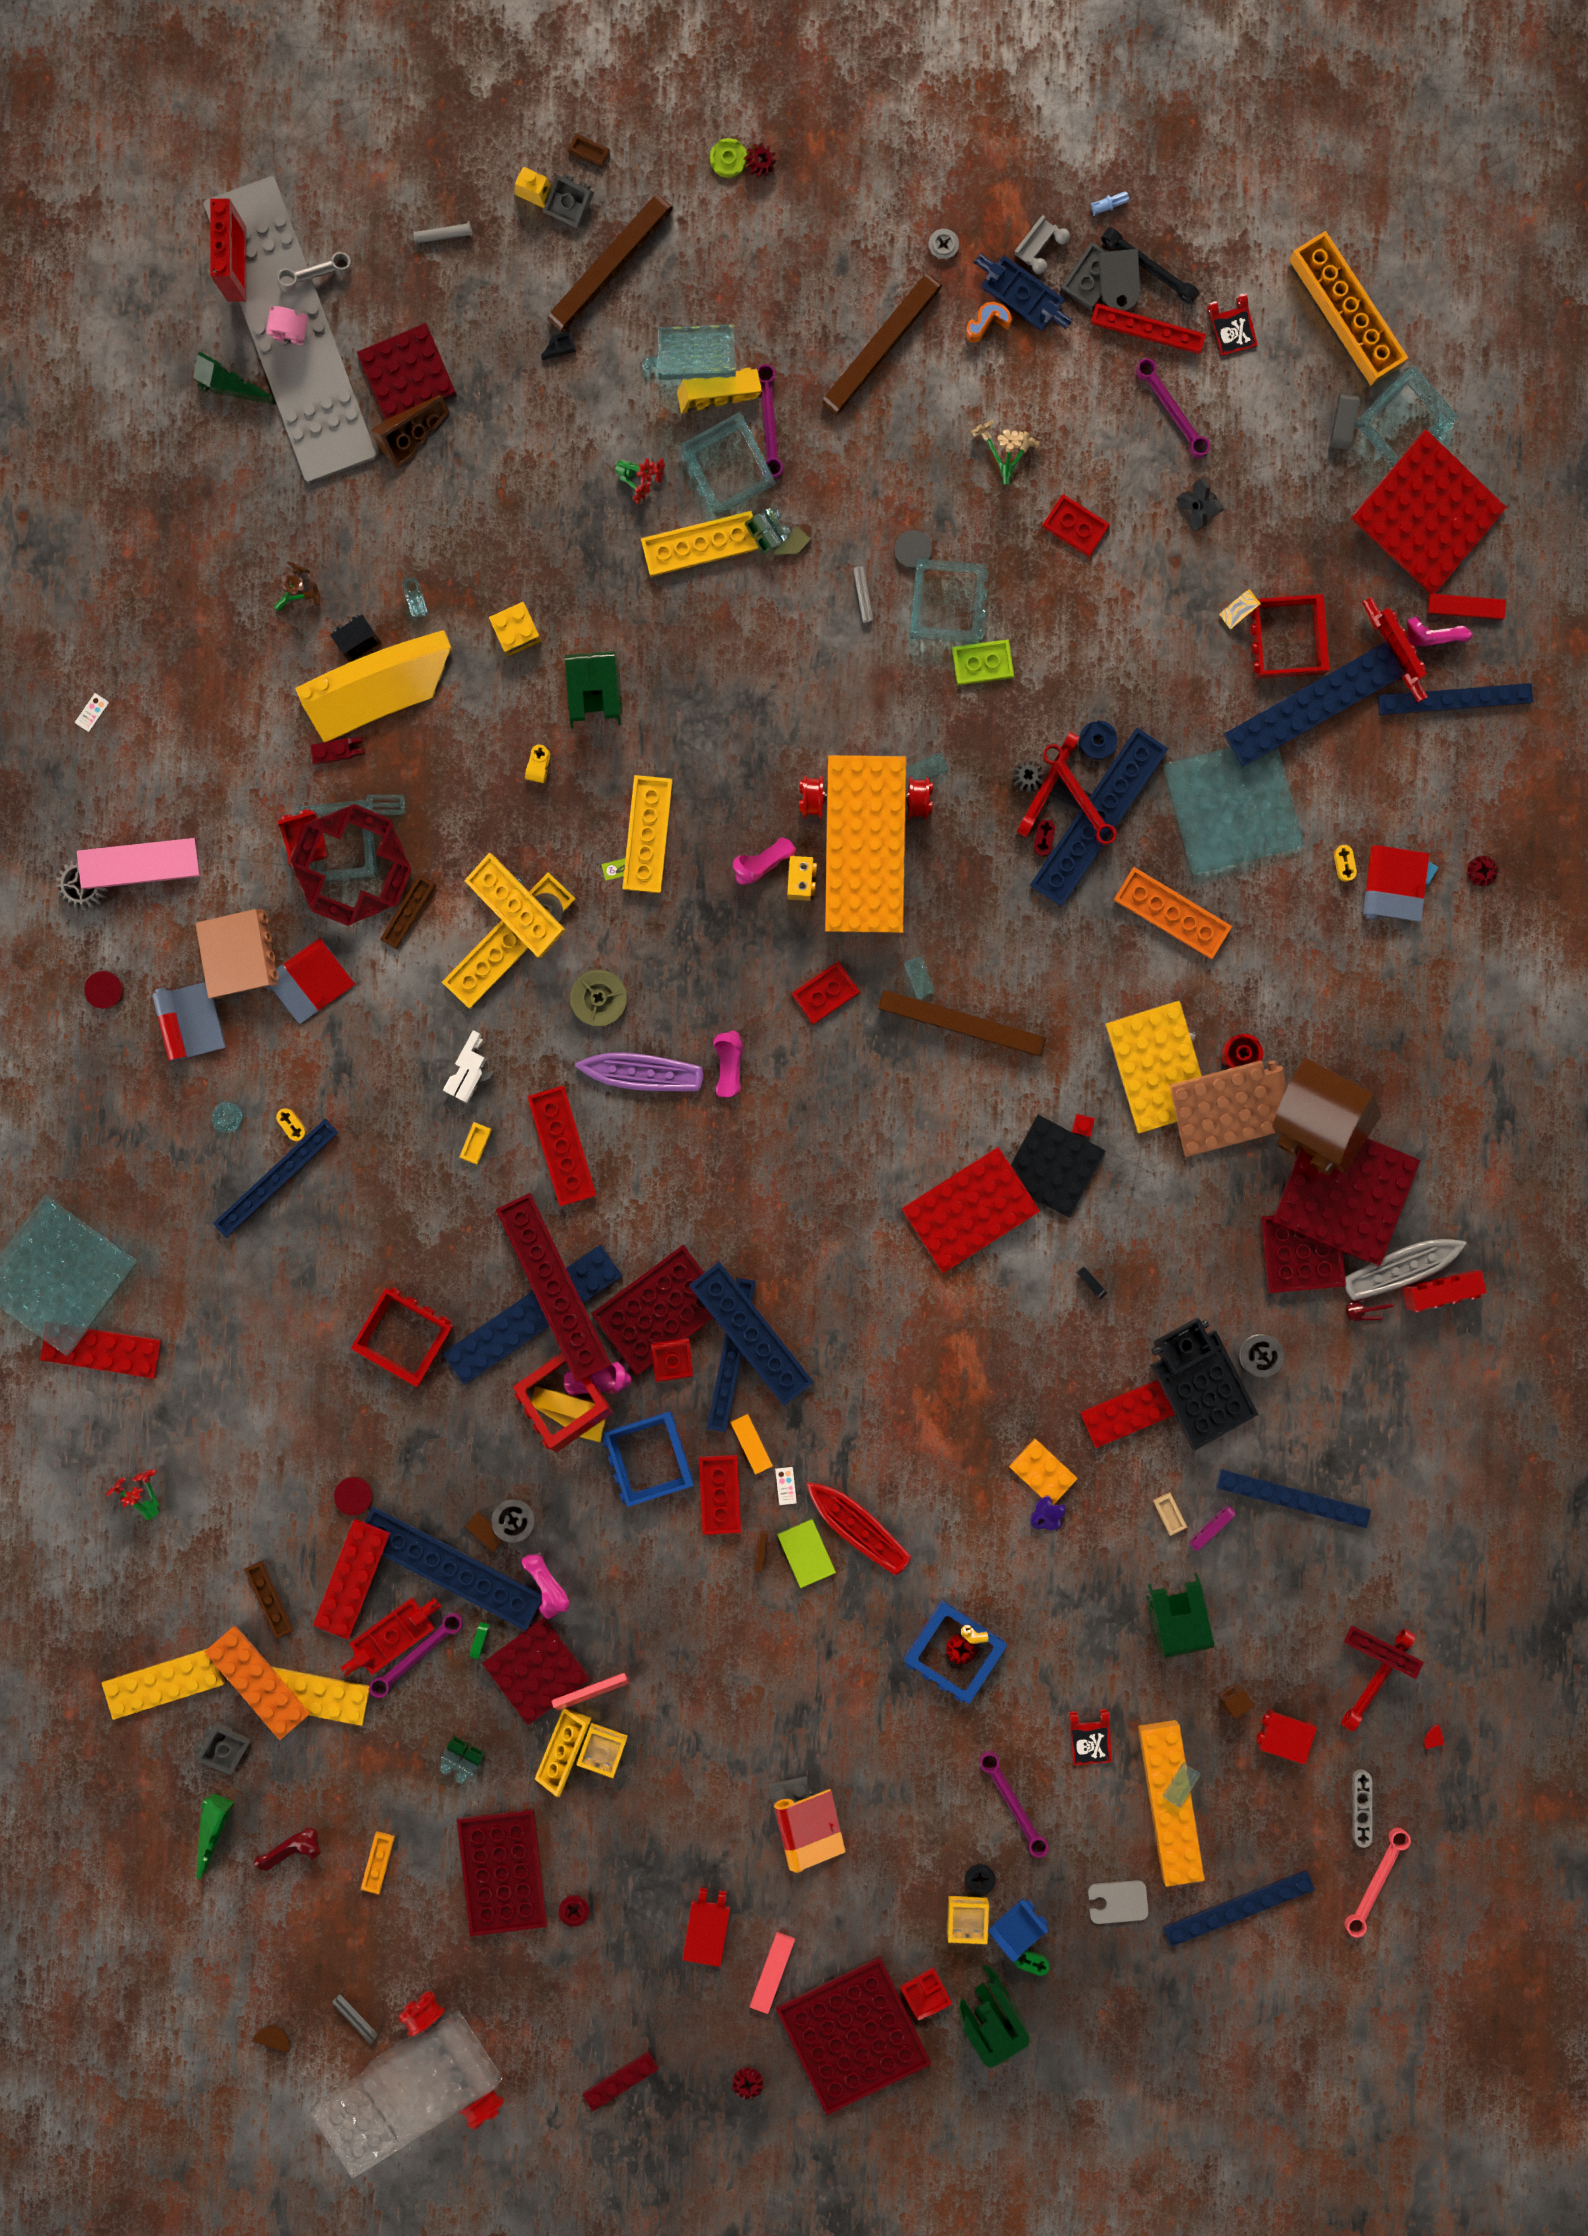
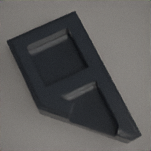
M571 331L552 336L547 348L541 354L542 360L576 352Z

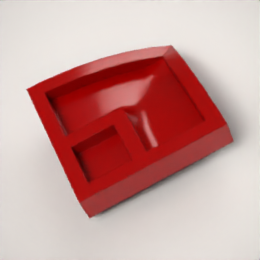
M934 1967L900 1985L917 2021L953 2004Z

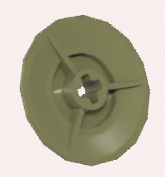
M591 970L582 974L574 982L570 992V1004L575 1015L582 1022L592 1026H606L615 1022L623 1014L627 1004V991L622 981L615 974L605 970ZM600 994H603V1002L599 1001L598 1003H595L596 999L594 998V996H599Z

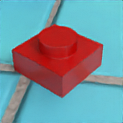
M1075 1114L1071 1132L1091 1137L1095 1118Z

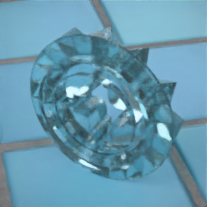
M221 1102L211 1112V1122L221 1132L234 1131L242 1121L241 1110L232 1102ZM224 1111H226V1114H233V1116L228 1118V1123L225 1120L219 1119L224 1116Z

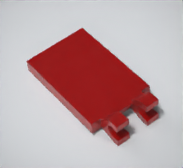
M700 1887L698 1901L692 1900L682 1960L721 1967L730 1907L725 1906L727 1892L719 1891L717 1903L706 1902L708 1889Z

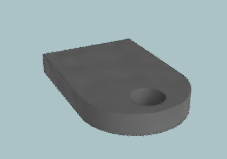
M1138 249L1099 253L1101 296L1104 304L1123 311L1130 309L1136 304L1140 295ZM1120 295L1124 296L1126 300L1123 307L1117 305V298Z

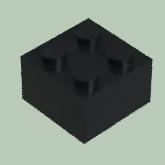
M363 614L352 617L348 624L338 626L330 634L341 653L349 662L354 661L382 643Z

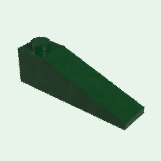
M199 351L193 375L198 388L204 392L209 390L214 394L274 404L275 401L270 394L249 381L245 384L244 379L238 376L237 373L234 371L228 373L221 366V363Z

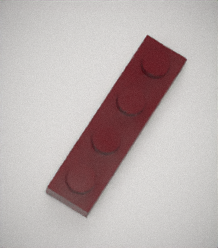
M1351 1625L1343 1643L1414 1679H1417L1424 1664V1661Z
M648 2050L585 2090L582 2096L593 2112L656 2072L659 2067Z

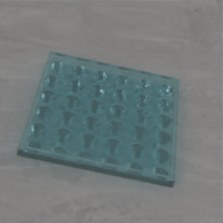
M1231 747L1163 765L1192 875L1304 846L1278 748L1245 767L1241 766Z
M44 1195L0 1253V1308L60 1352L69 1356L139 1261L49 1196Z

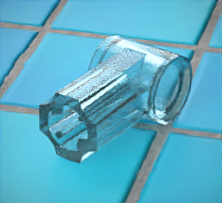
M406 578L402 583V589L405 592L412 618L423 617L428 614L422 594V587L415 578ZM410 584H416V589L413 592L408 591Z

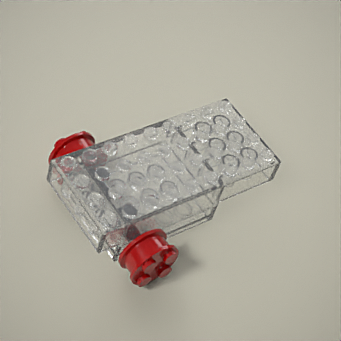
M428 1990L416 2002L410 2001L404 2006L405 2010L399 2014L398 2021L399 2023H404L408 2029L407 2035L409 2037L370 2061L364 2072L317 2101L309 2112L352 2179L457 2112L465 2116L467 2127L475 2130L486 2119L491 2120L499 2113L498 2109L503 2105V2097L498 2096L494 2091L502 2075L460 2011L453 2015L449 2011L443 2014L445 2008L438 2005L434 1992Z

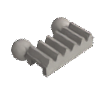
M1043 215L1014 253L1025 263L1032 265V269L1036 274H1043L1047 269L1046 261L1042 258L1036 259L1042 248L1046 246L1052 235H1055V240L1059 244H1066L1070 239V233L1067 229H1059L1055 224L1053 226L1045 220Z

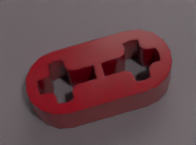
M1048 819L1042 820L1037 827L1034 852L1038 856H1046L1052 848L1055 825ZM1048 824V828H1051V831L1049 830L1046 836H1043L1044 830L1041 827ZM1042 839L1045 840V846L1048 847L1044 852H1040V848H1037V845H1041Z

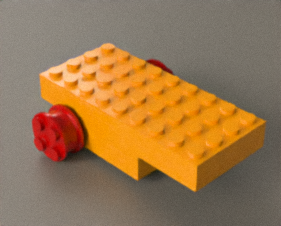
M828 755L827 793H824L823 776L807 778V775H804L803 780H800L799 793H803V800H799V813H803V818H806L807 815H818L819 818H822V805H824V801H827L825 932L903 933L905 802H907L908 819L924 817L925 820H928V814L932 813L933 807L932 802H929V795L933 794V782H929V777H925V780H913L912 777H909L907 794H905L906 756Z

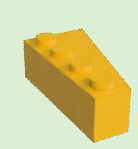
M743 368L740 371L725 370L717 374L714 372H707L699 376L689 374L683 378L678 388L677 396L681 414L688 413L687 409L697 407V411L704 410L710 404H714L716 407L723 406L729 400H732V403L757 399L762 389L758 370Z

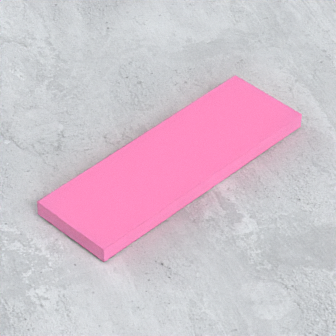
M195 838L77 851L82 890L200 877Z

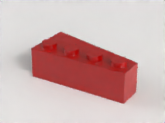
M1482 1270L1468 1271L1402 1287L1406 1309L1413 1310L1414 1313L1431 1307H1443L1444 1304L1450 1302L1451 1304L1463 1302L1462 1299L1470 1298V1300L1479 1299L1481 1294L1487 1293Z

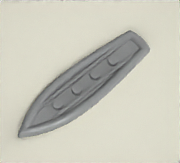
M1437 1239L1402 1248L1385 1256L1381 1266L1369 1264L1346 1276V1291L1351 1299L1355 1301L1421 1281L1449 1265L1462 1252L1467 1242L1454 1239Z

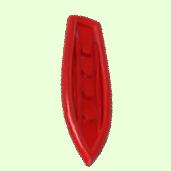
M811 1482L806 1484L810 1497L822 1518L844 1540L893 1575L900 1574L908 1566L911 1555L860 1504L834 1488Z

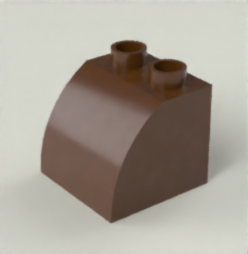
M1304 1057L1283 1095L1272 1127L1279 1137L1276 1145L1285 1152L1297 1156L1301 1149L1313 1156L1309 1163L1319 1171L1330 1175L1335 1168L1345 1174L1382 1115L1373 1093Z

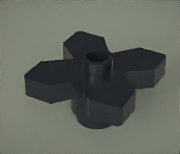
M1205 477L1193 484V493L1186 491L1176 498L1181 509L1191 510L1189 522L1195 531L1207 524V515L1215 517L1224 510L1217 496L1210 492L1211 486Z

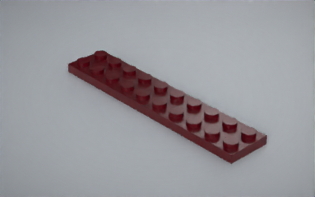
M528 1193L497 1208V1214L575 1381L578 1383L612 1366L532 1194Z

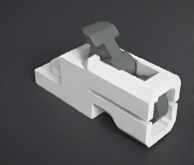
M474 1030L455 1063L460 1066L457 1074L450 1076L443 1091L466 1103H469L477 1086L481 1082L492 1080L495 1074L493 1071L487 1073L482 1068L487 1059L474 1052L475 1049H479L483 1041L481 1039L482 1034Z

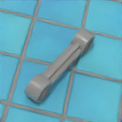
M337 252L332 256L331 261L295 272L289 268L281 269L277 274L278 286L281 290L290 292L296 288L297 283L333 272L341 276L346 275L351 269V260L346 253ZM337 260H344L348 265L340 268L334 263ZM284 276H289L294 281L290 284H284L280 279Z

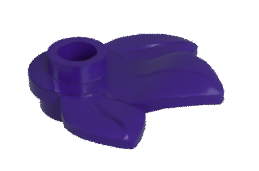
M1049 1495L1043 1497L1037 1502L1035 1511L1031 1515V1525L1035 1529L1056 1530L1060 1528L1062 1523L1059 1519L1065 1515L1066 1506L1052 1505Z

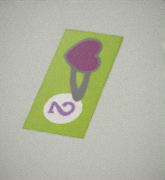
M626 858L601 864L606 881L624 876Z

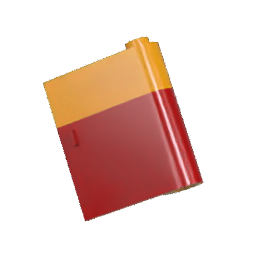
M830 1789L796 1803L791 1799H782L775 1803L774 1808L789 1870L799 1873L808 1867L845 1853L833 1795Z

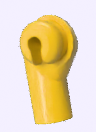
M965 1625L961 1629L962 1636L971 1644L989 1642L987 1632L977 1633L969 1625Z

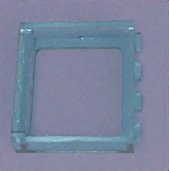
M1415 365L1406 368L1354 423L1392 467L1400 458L1370 423L1407 384L1437 418V423L1429 432L1438 441L1442 439L1441 435L1444 431L1447 432L1454 426V421L1459 417Z
M741 412L680 444L682 449L680 455L685 463L688 461L691 467L688 471L692 479L696 478L699 485L696 487L700 495L705 496L707 500L705 506L709 513L713 512L716 517L777 484ZM741 430L764 478L719 503L696 459V453L735 431Z
M917 558L909 639L978 644L979 639H983L984 628H980L981 620L985 618V609L982 608V602L986 601L987 589H984V582H988L989 570H985L986 564ZM925 570L971 573L977 576L971 631L928 628L919 625L923 573Z
M368 800L300 806L298 808L299 812L311 809L317 815L330 814L351 804H357L371 810V803ZM362 828L365 866L318 872L326 875L323 884L378 878L374 834ZM312 863L309 866L311 870H313Z

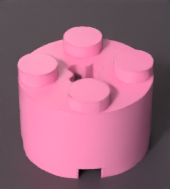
M274 306L273 309L270 307L266 328L267 335L273 336V339L284 342V339H289L293 344L302 345L305 340L308 316L304 313L298 316L295 310Z

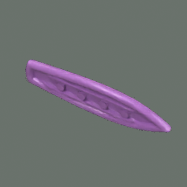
M626 1052L605 1053L575 1063L579 1070L591 1078L619 1088L646 1091H699L703 1083V1069L701 1066L645 1054Z

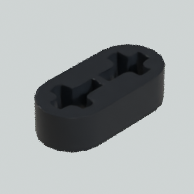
M1084 1266L1076 1272L1100 1300L1107 1294L1105 1289Z

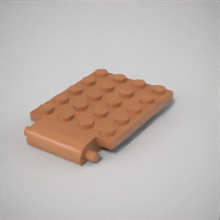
M1257 1061L1169 1085L1185 1157L1276 1133L1272 1126L1280 1102L1287 1089L1283 1067L1277 1066L1276 1061L1268 1062L1269 1068L1264 1069L1263 1062Z

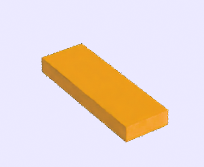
M749 1414L731 1421V1425L755 1475L772 1467L770 1458Z
M376 1831L361 1890L380 1894L395 1836Z

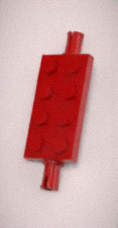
M1372 597L1364 600L1362 605L1370 617V622L1375 630H1379L1384 641H1387L1406 673L1402 677L1408 689L1410 688L1417 703L1428 697L1420 683L1421 679L1427 675L1424 663L1419 661L1417 651L1412 644L1410 645L1405 629L1401 628L1397 622L1398 617L1396 613L1391 611L1390 607L1380 611Z
M411 1597L350 1642L349 1645L355 1654L354 1658L340 1667L342 1672L350 1668L344 1675L348 1677L360 1667H365L373 1675L434 1630L435 1627L428 1617L442 1608L440 1602L433 1606L437 1603V1598L434 1597L423 1607H420L415 1599Z

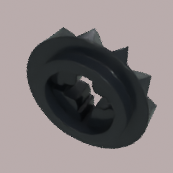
M980 1863L971 1866L966 1871L964 1879L967 1889L979 1896L991 1892L996 1882L993 1870L988 1865ZM979 1872L982 1874L983 1878H986L985 1880H982L981 1887L978 1884V1881L974 1880L975 1878H978Z

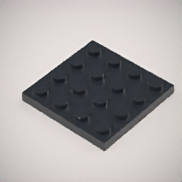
M1037 1114L1010 1165L1032 1199L1070 1218L1106 1150Z

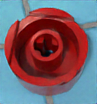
M1238 1034L1230 1037L1221 1049V1061L1227 1069L1257 1061L1262 1062L1264 1055L1259 1040L1250 1034ZM1242 1049L1243 1053L1246 1054L1244 1057H1240L1238 1053Z

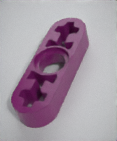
M1230 1505L1224 1507L1190 1540L1189 1545L1195 1551L1201 1549L1235 1516L1236 1512Z

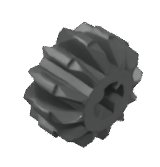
M1025 760L1024 765L1019 762L1017 764L1018 768H1013L1015 775L1011 776L1012 780H1017L1014 783V787L1020 784L1019 791L1021 792L1024 787H1026L1027 793L1031 792V787L1036 791L1038 789L1037 784L1041 785L1043 783L1039 778L1044 777V773H1038L1042 767L1038 766L1035 768L1036 761H1033L1031 765H1029L1028 760ZM1026 772L1027 775L1029 773L1032 775L1030 780L1024 778Z

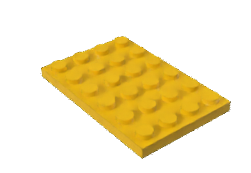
M1180 1001L1105 1023L1137 1133L1177 1122L1169 1085L1202 1076Z

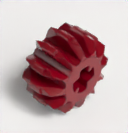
M762 142L759 145L754 143L752 148L746 150L748 155L744 157V160L748 164L745 165V168H751V175L756 172L758 178L762 175L766 177L769 175V172L774 170L773 165L777 160L772 158L775 152H769V145L765 148Z

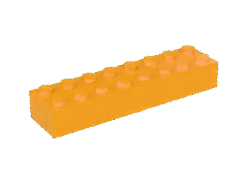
M1324 231L1294 250L1289 259L1290 263L1370 386L1403 367L1409 359L1328 233Z
M1176 1720L1140 1725L1138 1730L1162 1880L1166 1887L1205 1881L1180 1725Z

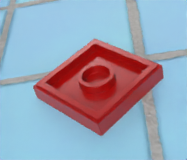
M689 1338L651 1344L655 1382L693 1376Z

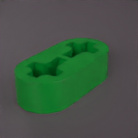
M479 1623L471 1648L470 1658L480 1659L490 1624Z
M1029 1950L1024 1951L1020 1955L1021 1957L1024 1954L1029 1962L1023 1960L1020 1963L1019 1958L1014 1962L1018 1968L1039 1976H1043L1049 1971L1047 1958ZM1043 1961L1045 1967H1041L1039 1970L1034 1963L1040 1964Z

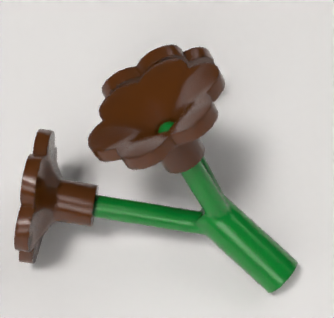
M287 561V564L293 568V572L280 578L281 588L287 592L275 604V609L281 611L289 601L302 598L313 599L315 605H320V593L317 584L314 582L310 583L311 591L296 595L297 592H302L304 589L302 585L303 580L299 577L300 573L310 574V571Z

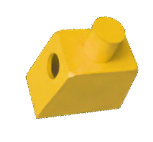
M523 167L515 182L514 194L544 208L552 186L545 176Z

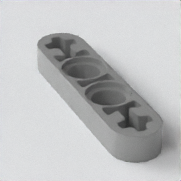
M1359 1769L1354 1772L1352 1778L1353 1840L1359 1847L1365 1848L1372 1843V1777L1366 1770ZM1362 1775H1364L1367 1778V1780L1363 1781V1787L1365 1789H1362V1784L1358 1780V1778H1361ZM1360 1794L1367 1795L1365 1803H1358L1357 1798ZM1361 1813L1367 1814V1820L1364 1823H1359L1357 1820L1358 1815ZM1360 1828H1363V1833L1367 1837L1363 1839V1842L1358 1839L1362 1835Z

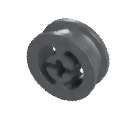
M1256 1334L1248 1337L1242 1343L1239 1350V1360L1244 1370L1249 1374L1258 1377H1269L1281 1369L1284 1363V1350L1275 1338L1269 1335ZM1263 1341L1266 1342L1267 1346L1256 1347L1259 1352H1265L1263 1356L1268 1361H1271V1352L1274 1351V1360L1268 1368L1258 1370L1256 1368L1257 1364L1265 1365L1267 1362L1263 1359H1258L1260 1355L1254 1350L1251 1353L1252 1359L1249 1360V1351L1254 1344Z
M512 1499L502 1502L492 1515L493 1531L497 1537L505 1542L516 1543L524 1540L530 1535L534 1527V1514L531 1508L520 1500ZM508 1507H518L522 1510L521 1514L511 1512L513 1518H518L516 1522L518 1528L521 1526L522 1519H527V1526L519 1535L510 1536L504 1533L505 1528L515 1530L512 1524L508 1525L510 1520L508 1515L504 1519V1524H499L498 1520L501 1512Z

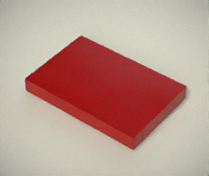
M1062 494L1042 524V528L1087 557H1090L1111 524Z
M837 961L791 994L814 1025L858 995L860 991L840 962Z

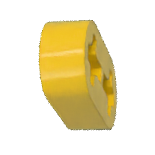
M1341 845L1334 851V860L1339 879L1348 882L1355 878L1357 870L1352 848L1348 845ZM1342 849L1344 852L1348 853V855L1345 856L1346 862H1344L1343 856H1339V853L1342 852ZM1345 865L1347 870L1352 872L1349 878H1347V875H1343V871L1346 869Z
M290 1109L279 1110L276 1116L277 1121L288 1137L293 1141L303 1140L307 1135V1130L296 1114ZM283 1113H290V1116L288 1118L291 1121V1124H289L286 1120L282 1121V1118L284 1117ZM292 1126L296 1129H301L300 1137L293 1136L295 1131Z

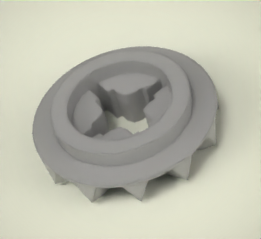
M939 229L931 235L929 249L938 260H947L950 257H954L958 251L959 240L953 231ZM940 241L943 243L948 242L947 248L942 247L939 249Z

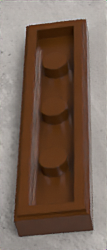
M420 874L418 875L380 938L381 941L398 950L436 887L435 883Z
M262 1560L245 1568L244 1571L275 1639L293 1632L292 1623L264 1561Z

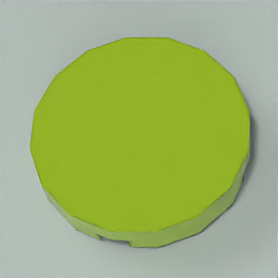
M732 138L718 141L712 147L710 153L711 167L715 173L725 178H732L741 174L747 164V161L744 160V157L747 155L745 147H743L741 142Z

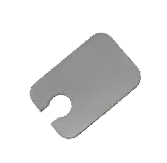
M1140 1880L1092 1884L1088 1889L1089 1900H1095L1098 1897L1106 1900L1105 1908L1101 1910L1096 1908L1089 1909L1091 1920L1096 1924L1144 1920L1148 1916L1146 1886Z

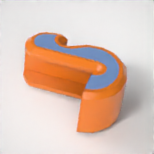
M996 302L985 303L978 311L977 322H974L973 319L968 322L966 329L967 339L973 343L980 342L992 321L1009 330L1012 320L1009 310Z

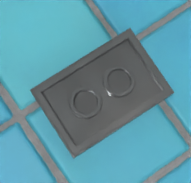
M1094 242L1090 243L1060 288L1061 292L1090 311L1093 310L1101 298L1099 253L1108 252Z

